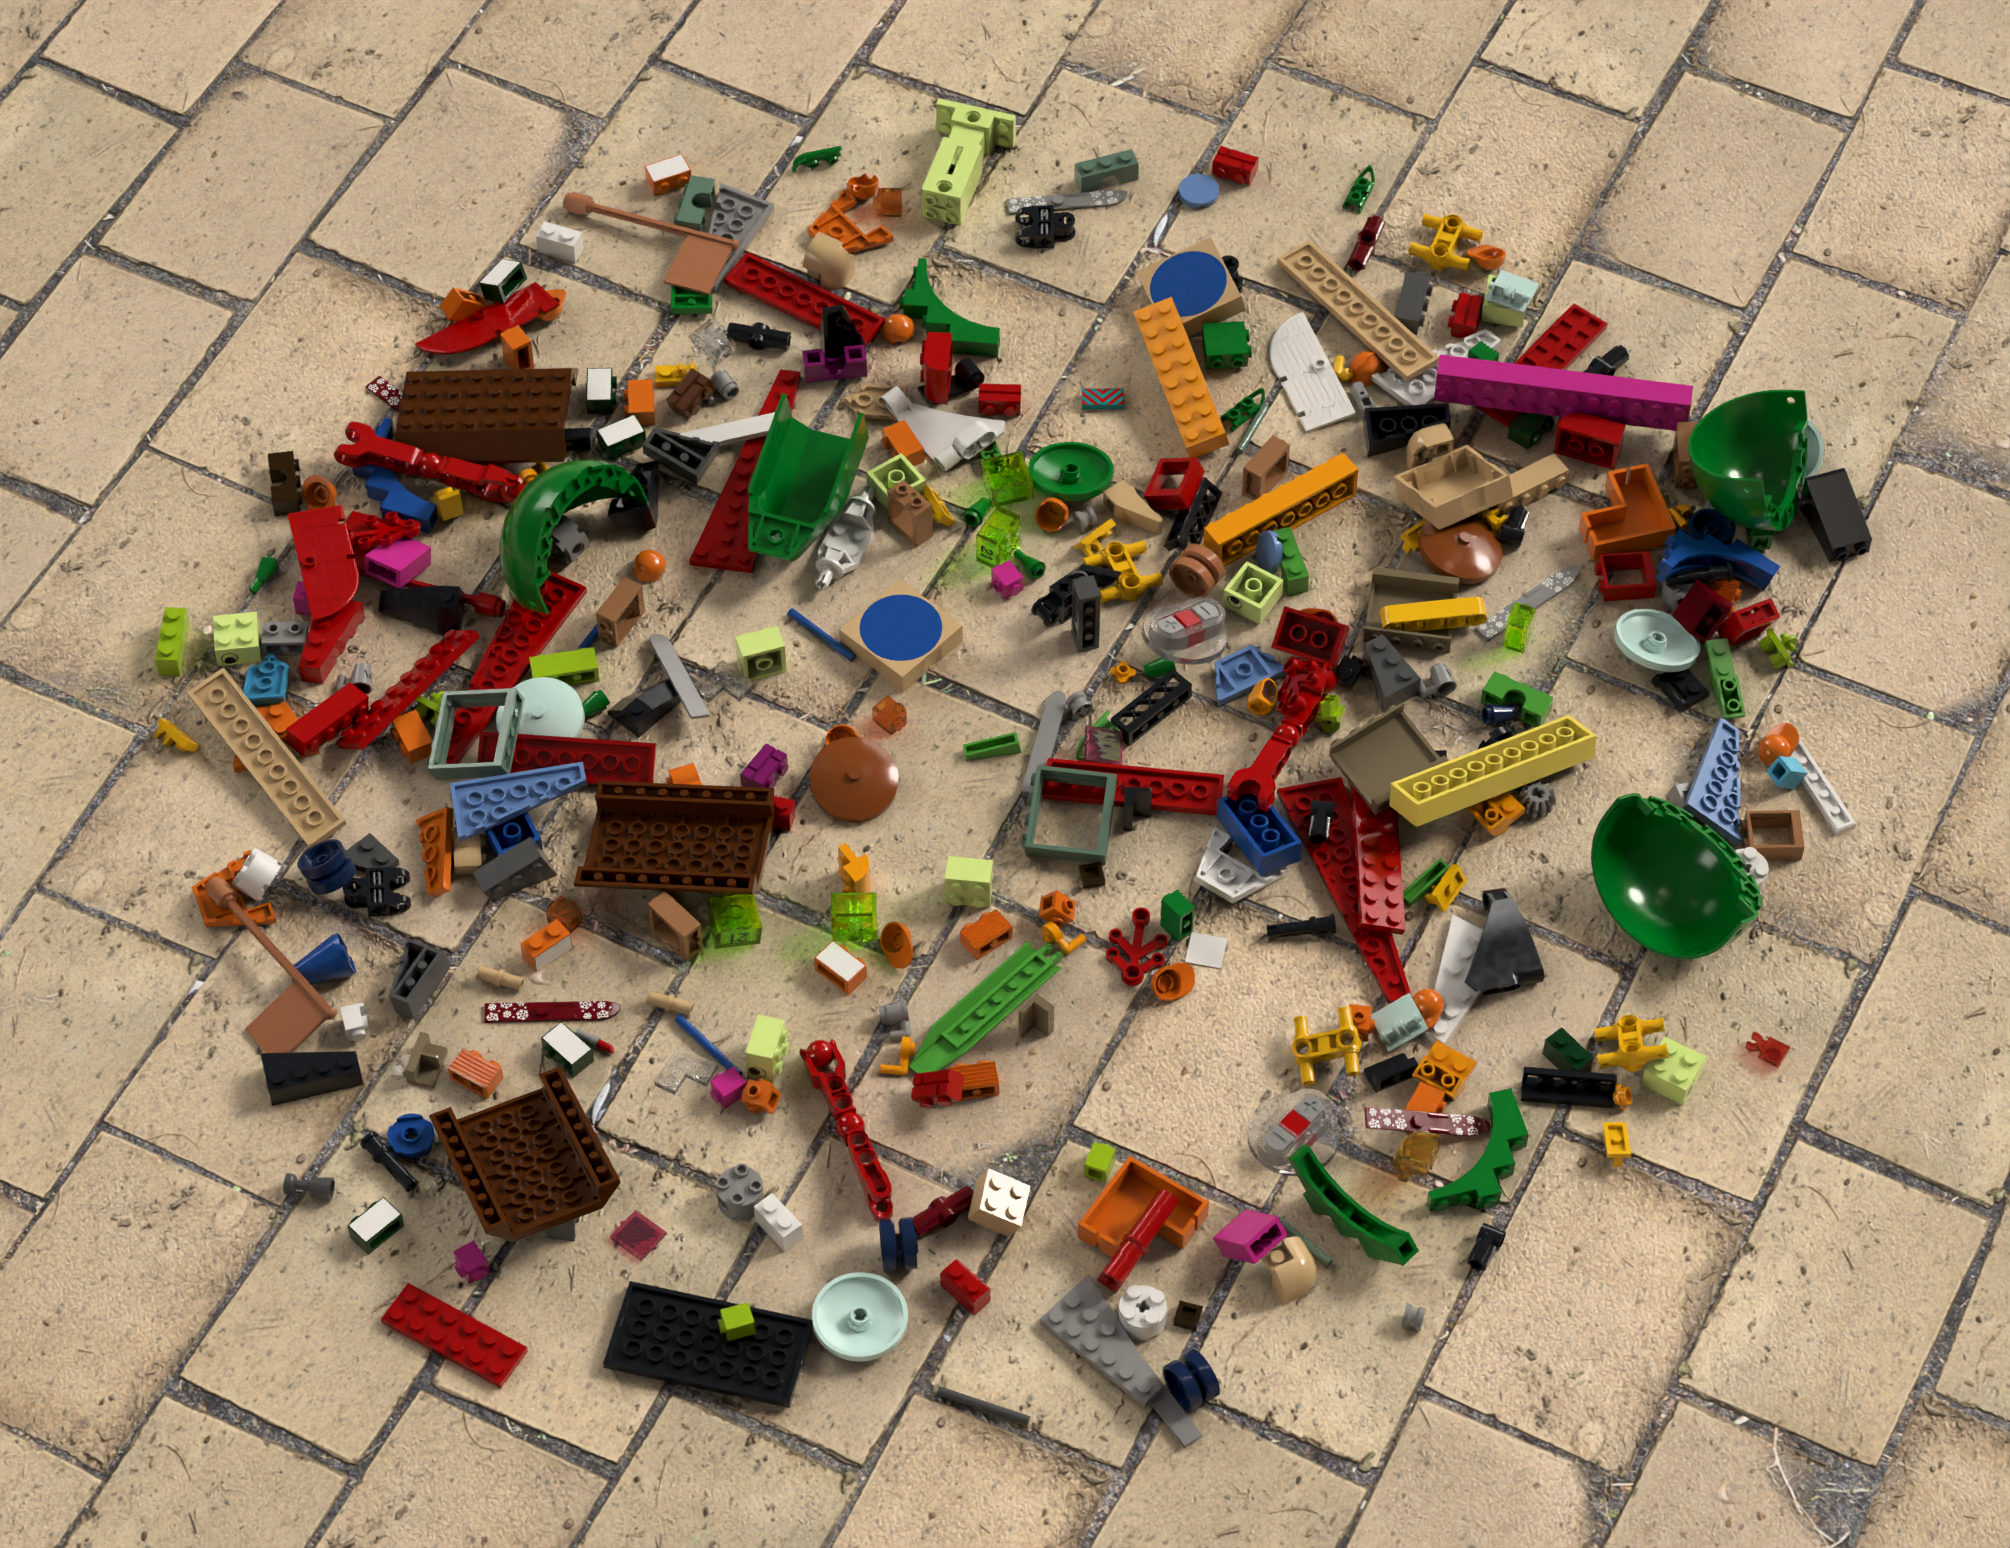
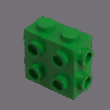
M1244 321L1203 324L1202 342L1206 369L1248 367V358H1252L1251 345H1247L1250 337L1249 329L1245 330Z

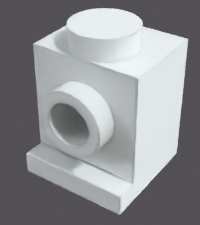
M363 1002L340 1007L348 1042L365 1039L364 1029L369 1027Z

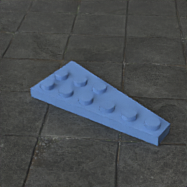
M1721 717L1714 726L1683 809L1737 846L1742 841V835L1739 834L1741 818L1738 817V808L1741 807L1740 778H1738L1737 771L1740 769V762L1737 761L1739 729Z
M583 762L450 783L459 843L587 785Z

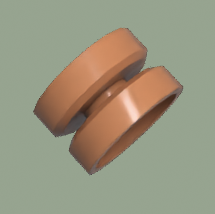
M1190 544L1169 568V575L1172 582L1184 594L1192 598L1203 599L1208 596L1214 585L1225 575V568L1222 561L1213 551L1203 545Z

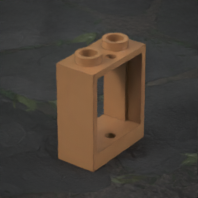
M1677 422L1672 447L1675 488L1689 489L1696 488L1697 486L1691 468L1688 442L1691 432L1698 422Z
M1272 435L1244 466L1243 495L1254 501L1261 495L1269 493L1288 472L1290 445L1286 441Z
M904 480L888 490V523L915 547H919L933 537L932 504Z
M624 577L596 612L598 637L603 643L618 647L644 614L645 606L642 585Z
M1800 810L1746 811L1745 818L1741 820L1740 826L1741 833L1745 834L1742 843L1743 849L1753 847L1766 860H1802L1804 840ZM1752 828H1788L1790 845H1754Z
M666 891L659 896H654L648 903L650 929L687 962L703 950L701 924Z

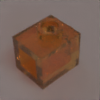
M877 188V196H873V208H877V217H902V188Z
M889 695L872 707L873 721L889 735L905 727L907 723V710L903 704L897 703Z
M561 895L555 901H552L546 909L547 922L550 924L558 919L570 933L583 922L582 911L577 904L570 899H565Z

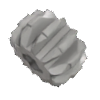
M1540 780L1537 784L1531 782L1528 783V786L1523 785L1518 795L1520 804L1525 808V814H1533L1534 819L1537 815H1541L1544 818L1546 813L1553 811V807L1556 804L1554 789H1549L1548 783L1542 785Z

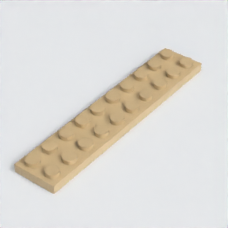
M1310 240L1277 258V264L1373 352H1376V355L1406 382L1438 364L1439 357Z
M224 668L187 692L198 709L309 848L322 842L347 824L343 816Z

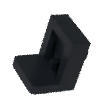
M1344 655L1334 672L1336 681L1352 689L1361 672H1366L1367 670L1362 665L1364 661L1354 655L1351 658Z

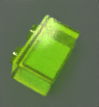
M1514 603L1506 622L1504 648L1524 654L1532 636L1536 608L1530 607L1527 604Z

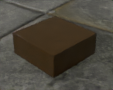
M1101 862L1079 865L1083 889L1105 885Z
M1180 1301L1173 1325L1197 1331L1203 1306Z

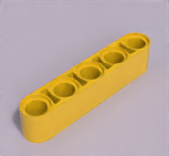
M1481 597L1388 605L1379 611L1382 628L1409 632L1478 626L1484 624L1488 619L1484 600Z

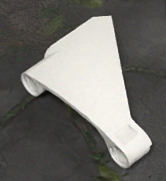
M897 386L881 397L886 408L898 422L906 421L923 446L924 452L944 472L963 458L971 459L1005 433V421L965 416L913 404Z

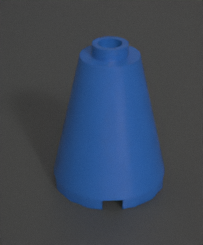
M339 933L331 935L294 964V967L311 985L352 976L357 973L352 957H349L347 947Z

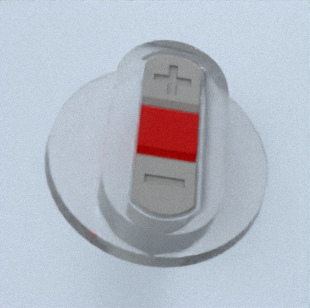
M1195 597L1181 603L1165 604L1153 609L1146 616L1142 625V637L1146 645L1154 653L1166 660L1188 665L1207 663L1222 655L1227 647V630L1224 625L1226 612L1219 602L1207 597Z
M1301 1089L1294 1093L1272 1097L1263 1102L1255 1110L1249 1121L1247 1141L1253 1156L1264 1167L1281 1175L1297 1176L1288 1158L1305 1144L1311 1147L1317 1159L1325 1167L1336 1155L1340 1143V1132L1338 1123L1332 1113V1105L1329 1098L1324 1093L1315 1089Z

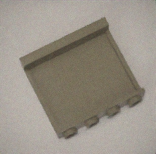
M1373 567L1363 641L1369 642L1383 634L1392 646L1450 652L1453 628L1419 632L1382 628L1379 611L1388 605L1456 599L1459 578Z
M1403 702L1397 706H1390L1384 714L1379 717H1372L1367 724L1352 729L1349 735L1344 738H1337L1330 746L1329 757L1375 816L1391 807L1389 805L1390 783L1449 761L1445 755L1440 757L1405 714L1403 711L1405 704Z

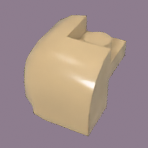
M818 232L806 250L803 267L807 269V275L821 281V288L827 290L842 288L855 275L854 255H849L842 247L843 242Z
M1441 423L1413 433L1406 449L1405 462L1408 470L1431 462L1432 458L1453 451L1454 439L1447 425Z
M1295 1236L1283 1239L1282 1245L1273 1248L1261 1258L1273 1277L1272 1288L1283 1305L1311 1291L1316 1281L1317 1268L1313 1256L1301 1238Z

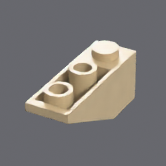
M1122 480L1103 491V505L1115 518L1157 535L1162 533V517L1150 508L1148 502L1137 494L1133 486H1129Z

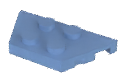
M1250 645L1215 661L1217 704L1220 706L1252 691L1254 685L1262 679L1270 678L1274 681L1285 676V672H1283L1284 665L1275 661L1274 656L1262 652L1261 649L1254 645Z

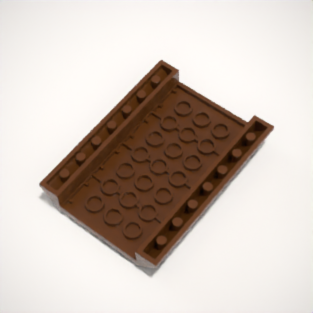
M578 368L406 372L395 431L396 442L414 446L419 450L422 449L424 454L435 453L441 459L446 456L447 458H457L474 464L564 462L567 447L564 431L571 386H576Z
M620 781L598 782L595 795L597 813L584 866H578L574 881L575 887L753 895L759 892L774 823V788Z
M561 1067L538 1074L542 1086L541 1089L471 1115L456 1119L451 1107L429 1115L485 1233L515 1242L600 1210L621 1183Z

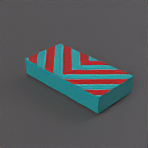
M1124 388L1082 389V409H1124Z

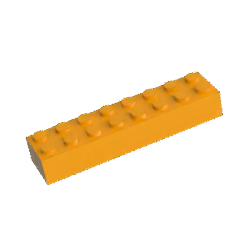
M1170 297L1134 311V317L1188 456L1199 457L1230 445L1173 298Z
M1344 453L1333 456L1327 462L1313 467L1303 475L1296 476L1290 482L1279 485L1275 490L1261 495L1253 502L1244 504L1240 509L1227 513L1216 522L1209 523L1204 527L1203 546L1213 551L1222 561L1224 567L1255 551L1259 535L1263 531H1272L1286 527L1294 530L1356 496L1359 469Z

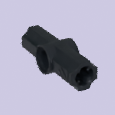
M731 322L728 324L726 338L729 341L747 343L749 347L755 350H763L765 347L789 350L791 332L773 330L761 322L754 323L753 326Z
M1616 345L1604 356L1595 357L1584 372L1614 376L1615 371L1629 360V354L1625 347Z

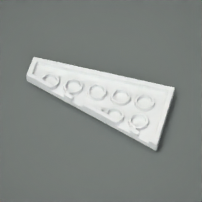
M1487 329L1465 337L1464 341L1456 344L1450 343L1445 345L1444 349L1439 351L1435 349L1433 352L1438 357L1439 355L1467 358L1468 351L1480 341L1496 350L1501 346L1502 340ZM1438 364L1408 382L1392 368H1389L1383 374L1376 373L1372 375L1371 381L1406 406L1432 404L1434 402Z
M1452 915L1435 990L1444 999V1009L1435 1026L1424 1032V1038L1434 1043L1438 1040L1445 1045L1481 995V991H1474L1464 982L1483 930L1455 915Z

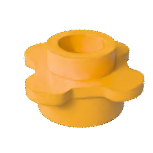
M1121 661L1118 666L1110 669V674L1114 676L1118 683L1124 684L1128 683L1136 675V670L1129 667L1128 662Z
M1618 1083L1616 1084V1091L1613 1092V1100L1616 1105H1620L1622 1111L1626 1110L1627 1105L1632 1104V1093L1629 1087H1621V1084Z

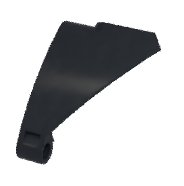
M1506 888L1482 891L1483 905L1489 912L1464 983L1476 992L1481 991L1482 995H1491L1513 991L1522 985L1543 982L1544 969L1526 922Z

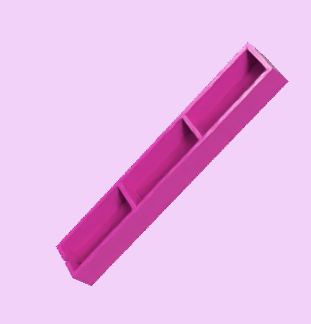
M1439 355L1434 401L1560 417L1578 412L1625 425L1675 431L1677 422H1688L1693 386Z

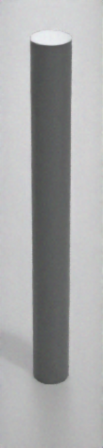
M941 1386L938 1388L937 1396L1027 1426L1030 1422L1031 1416Z

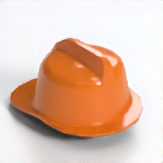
M1372 350L1361 352L1354 357L1348 367V371H1353V377L1350 381L1352 383L1361 381L1364 386L1374 384L1371 381L1372 375L1376 373L1383 374L1390 366Z
M312 475L304 480L302 495L308 510L336 506L337 492L332 483L319 475Z

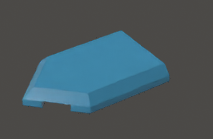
M270 652L264 657L265 660L258 665H252L246 671L243 693L253 705L277 704L285 700L290 667L285 662L278 660Z

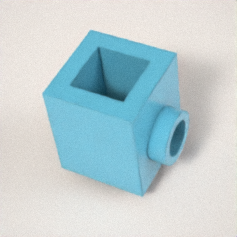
M1779 756L1766 771L1774 783L1783 789H1795L1808 774L1796 758Z

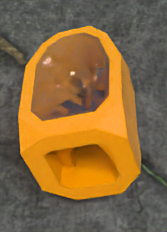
M1265 678L1254 685L1252 692L1249 694L1247 706L1248 710L1253 714L1263 716L1271 712L1275 706L1278 692L1276 683L1272 679Z

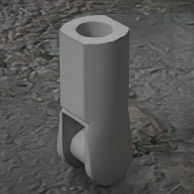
M1361 381L1350 386V391L1362 417H1364L1365 408H1375L1376 406Z

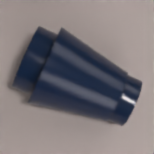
M1488 704L1487 707L1482 709L1483 722L1493 726L1516 719V709L1514 706Z

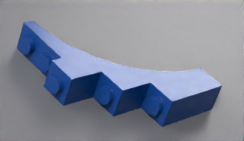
M384 418L382 424L377 426L375 434L392 440L395 434L393 420ZM372 464L352 468L354 476L366 479L365 488L367 489L368 498L381 501L380 511L382 512L383 519H385V515L388 512L395 511L400 519L418 521L421 524L420 531L431 533L438 520L436 504L422 500L409 492L398 482L390 469Z
M1679 529L1675 535L1670 534L1664 543L1667 546L1663 552L1665 558L1657 567L1660 572L1656 579L1663 583L1671 575L1680 571L1705 569L1707 565L1720 566L1730 562L1733 576L1764 591L1780 566L1738 538L1732 545L1730 543L1725 545L1710 534H1707L1704 540L1699 538L1697 541Z

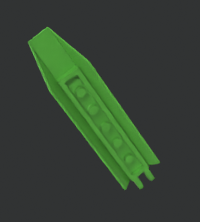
M1027 941L932 1025L909 1068L915 1073L939 1071L963 1056L1061 969L1060 966L1056 965L1063 959L1064 954L1057 951L1047 959V955L1051 953L1054 946L1048 942L1038 951H1035L1030 942Z

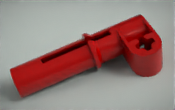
M1163 1189L1158 1190L1130 1233H1126L1123 1236V1243L1096 1279L1098 1282L1114 1293H1117L1141 1256L1148 1253L1149 1244L1178 1205V1200L1174 1195Z

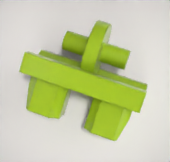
M1772 628L1767 629V636L1758 642L1764 654L1776 649L1777 653L1768 657L1775 670L1784 665H1787L1790 669L1794 666V663L1787 650H1790L1791 653L1796 652L1795 645L1798 639L1795 635L1787 636L1786 633L1780 635L1782 639L1780 641Z
M444 691L438 692L437 695L431 693L429 698L433 702L421 695L415 699L417 705L414 710L417 711L421 720L425 721L429 712L434 713L430 720V724L434 727L436 720H438L439 704L442 702Z
M1326 695L1325 701L1320 702V711L1315 716V723L1321 722L1323 730L1327 733L1338 731L1341 725L1340 718L1346 712L1345 706H1340L1339 695Z

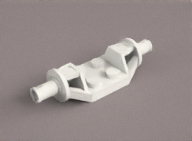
M864 486L860 496H851L847 501V506L830 526L818 550V559L816 561V568L820 574L815 581V585L819 589L824 584L822 590H826L831 579H840L845 573L858 569L874 538L873 516L876 510L871 501L876 494V490L873 487H870L867 492L869 486Z

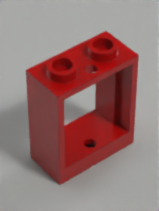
M1160 458L1144 493V498L1152 510L1189 509L1205 473L1198 458ZM1170 475H1184L1178 489H1164Z
M1650 551L1599 554L1598 563L1594 564L1595 576H1599L1598 592L1602 593L1603 601L1655 598L1657 582ZM1641 570L1643 580L1641 584H1608L1606 571Z
M1772 598L1735 611L1719 626L1717 633L1720 639L1728 638L1729 647L1762 635L1780 618V615Z

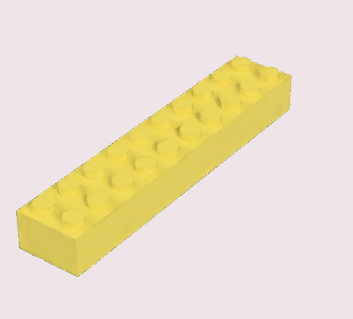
M1570 715L1561 717L1390 783L1389 805L1415 827L1424 825L1594 758L1596 735Z

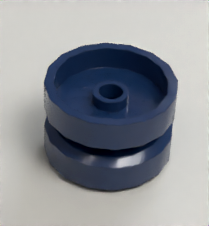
M1708 508L1693 513L1686 533L1697 541L1699 538L1704 540L1707 534H1710L1725 545L1728 543L1732 545L1736 525L1715 509Z
M336 839L325 840L313 845L300 856L297 862L298 868L306 878L311 891L318 895L328 894L340 889L353 878L356 872L355 865L351 858L347 856L343 844Z
M912 1217L900 1218L898 1221L899 1233L896 1234L894 1222L891 1219L879 1220L884 1272L897 1270L898 1256H901L902 1266L905 1270L917 1269L918 1243Z
M1192 1349L1182 1355L1181 1361L1174 1360L1163 1366L1165 1382L1175 1400L1185 1411L1191 1412L1201 1406L1202 1399L1208 1402L1220 1395V1386L1214 1371L1204 1356L1197 1350Z

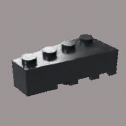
M1449 403L1365 408L1363 426L1367 457L1406 447L1413 433L1426 427L1444 423L1450 430Z
M356 1051L260 1053L272 1106L363 1085Z

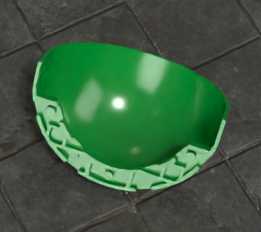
M1766 390L1734 398L1707 413L1692 430L1688 442V451L1695 481L1710 505L1728 520L1740 526L1761 531H1783V528H1787L1793 520L1800 501L1798 488L1803 487L1807 462L1808 438H1805L1804 430L1808 425V412L1805 390ZM1791 397L1795 402L1791 403L1787 398Z
M574 460L545 470L522 489L505 517L499 544L500 563L506 584L512 596L520 605L536 612L549 614L541 597L539 587L551 575V571L547 570V557L551 556L553 542L550 536L562 515L586 503L607 498H625L648 503L647 496L635 476L630 475L619 466L604 461Z
M1639 793L1626 794L1617 797L1599 821L1591 848L1594 881L1609 914L1620 928L1637 943L1650 951L1669 958H1701L1731 944L1752 924L1758 916V910L1762 904L1758 885L1753 875L1750 874L1748 876L1744 870V861L1713 829L1706 824L1702 827L1692 820L1693 815L1682 808L1654 796H1649L1646 799L1642 798Z

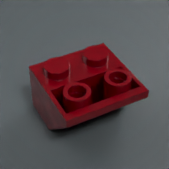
M1695 580L1672 616L1688 633L1705 643L1717 631L1730 612L1733 603L1703 583Z

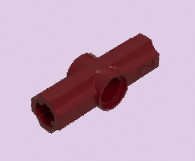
M1376 215L1368 217L1363 230L1358 234V241L1348 261V265L1353 270L1359 272L1360 270H1365L1370 257L1375 253V246L1385 226V221L1381 217Z
M965 1186L946 1198L944 1196L938 1197L930 1203L928 1209L912 1217L914 1232H916L917 1237L920 1239L940 1226L946 1228L952 1225L960 1214L969 1210L974 1192L972 1188Z

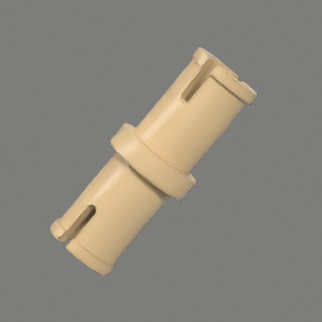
M483 965L479 966L476 975L478 980L494 983L496 987L505 986L521 991L524 984V977L505 973L503 969L498 971Z
M652 990L649 991L646 999L647 1005L663 1008L665 1012L670 1013L674 1011L689 1017L694 1007V1002L675 998V995L672 994L668 996L653 992Z

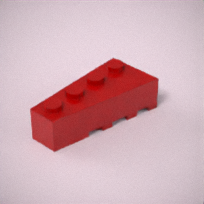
M350 601L338 613L319 621H312L298 665L301 681L324 683L335 666L336 659L346 649L345 645L350 638H353L356 628L365 619L362 602Z

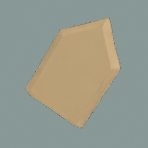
M865 384L860 387L859 391L843 399L858 415L859 412L863 413L864 418L896 420L881 400V397L894 388L895 385ZM897 386L907 398L908 386Z

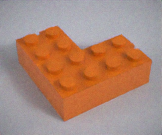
M1648 463L1630 467L1627 484H1625L1626 468L1607 472L1605 489L1613 506L1581 513L1579 531L1584 543H1587L1586 547L1592 561H1597L1599 554L1639 552L1665 546L1664 543L1669 535L1676 534V525Z
M1129 1156L1078 1223V1238L1094 1248L1099 1245V1251L1112 1258L1123 1243V1236L1126 1233H1130L1159 1189H1163L1177 1198L1178 1205L1160 1228L1157 1235L1183 1250L1193 1237L1194 1230L1197 1231L1208 1217L1209 1201Z

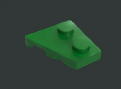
M671 286V315L712 314V293L708 296Z

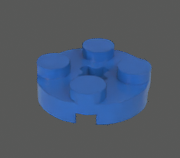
M414 1113L405 1114L397 1118V1122L389 1127L387 1133L389 1146L394 1151V1154L399 1158H417L422 1155H428L435 1141L432 1123L423 1119L422 1115ZM413 1132L414 1135L417 1136L416 1138L411 1140L405 1138L408 1137L409 1133Z

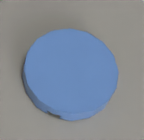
M1192 174L1185 177L1179 184L1180 199L1184 204L1192 208H1200V206L1210 207L1219 197V186L1211 176Z
M1263 531L1259 535L1256 546L1257 564L1259 568L1272 574L1277 571L1276 567H1279L1282 562L1281 541H1277L1276 537L1279 536L1276 532Z

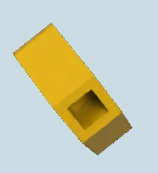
M452 487L442 488L434 491V496L429 497L431 503L437 505L440 521L464 514L459 489L453 490Z

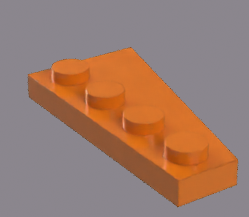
M447 806L416 819L417 826L421 828L419 841L423 843L424 852L421 853L422 860L426 862L427 866L424 870L428 895L433 897L450 891L453 809Z

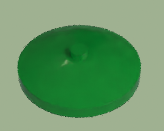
M1060 442L1048 445L1032 456L1029 462L1028 475L1033 487L1045 496L1054 497L1062 501H1083L1102 494L1103 491L1110 487L1113 481L1114 468L1108 455L1092 445L1079 442Z

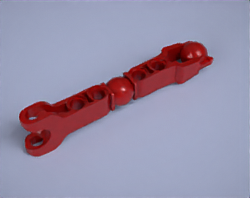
M352 421L348 423L345 429L346 437L355 444H340L334 452V458L338 463L352 468L372 464L409 475L414 474L417 476L419 473L426 479L437 478V482L475 493L481 499L487 501L513 503L525 487L521 478L495 465L488 464L484 466L457 458H447L446 456L441 459L435 453L424 454L422 449L419 450L414 446L377 436L369 425Z
M1323 663L1315 671L1320 675L1316 685L1312 686L1307 682L1302 683L1301 694L1305 697V701H1307L1306 708L1300 713L1288 708L1281 720V725L1275 728L1273 735L1267 741L1251 767L1240 769L1233 774L1227 786V798L1237 801L1242 795L1253 794L1258 797L1259 806L1257 809L1265 812L1269 810L1275 801L1276 778L1287 763L1292 750L1298 746L1302 736H1304L1315 719L1316 714L1320 711V702L1325 701V696L1335 688L1336 677L1333 671H1331L1330 663Z
M831 1039L830 1042L815 1040L809 1044L806 1050L800 1048V1057L806 1065L812 1086L815 1089H820L836 1121V1131L845 1140V1145L848 1147L849 1156L860 1180L872 1217L876 1221L890 1219L893 1216L892 1186L865 1132L864 1119L856 1113V1107L853 1106L851 1094L845 1083V1062L840 1051L837 1049L835 1040ZM834 1060L836 1065L835 1073L828 1072L825 1075L824 1072H817L816 1068H825ZM879 1203H885L887 1211L879 1212L876 1210V1206Z

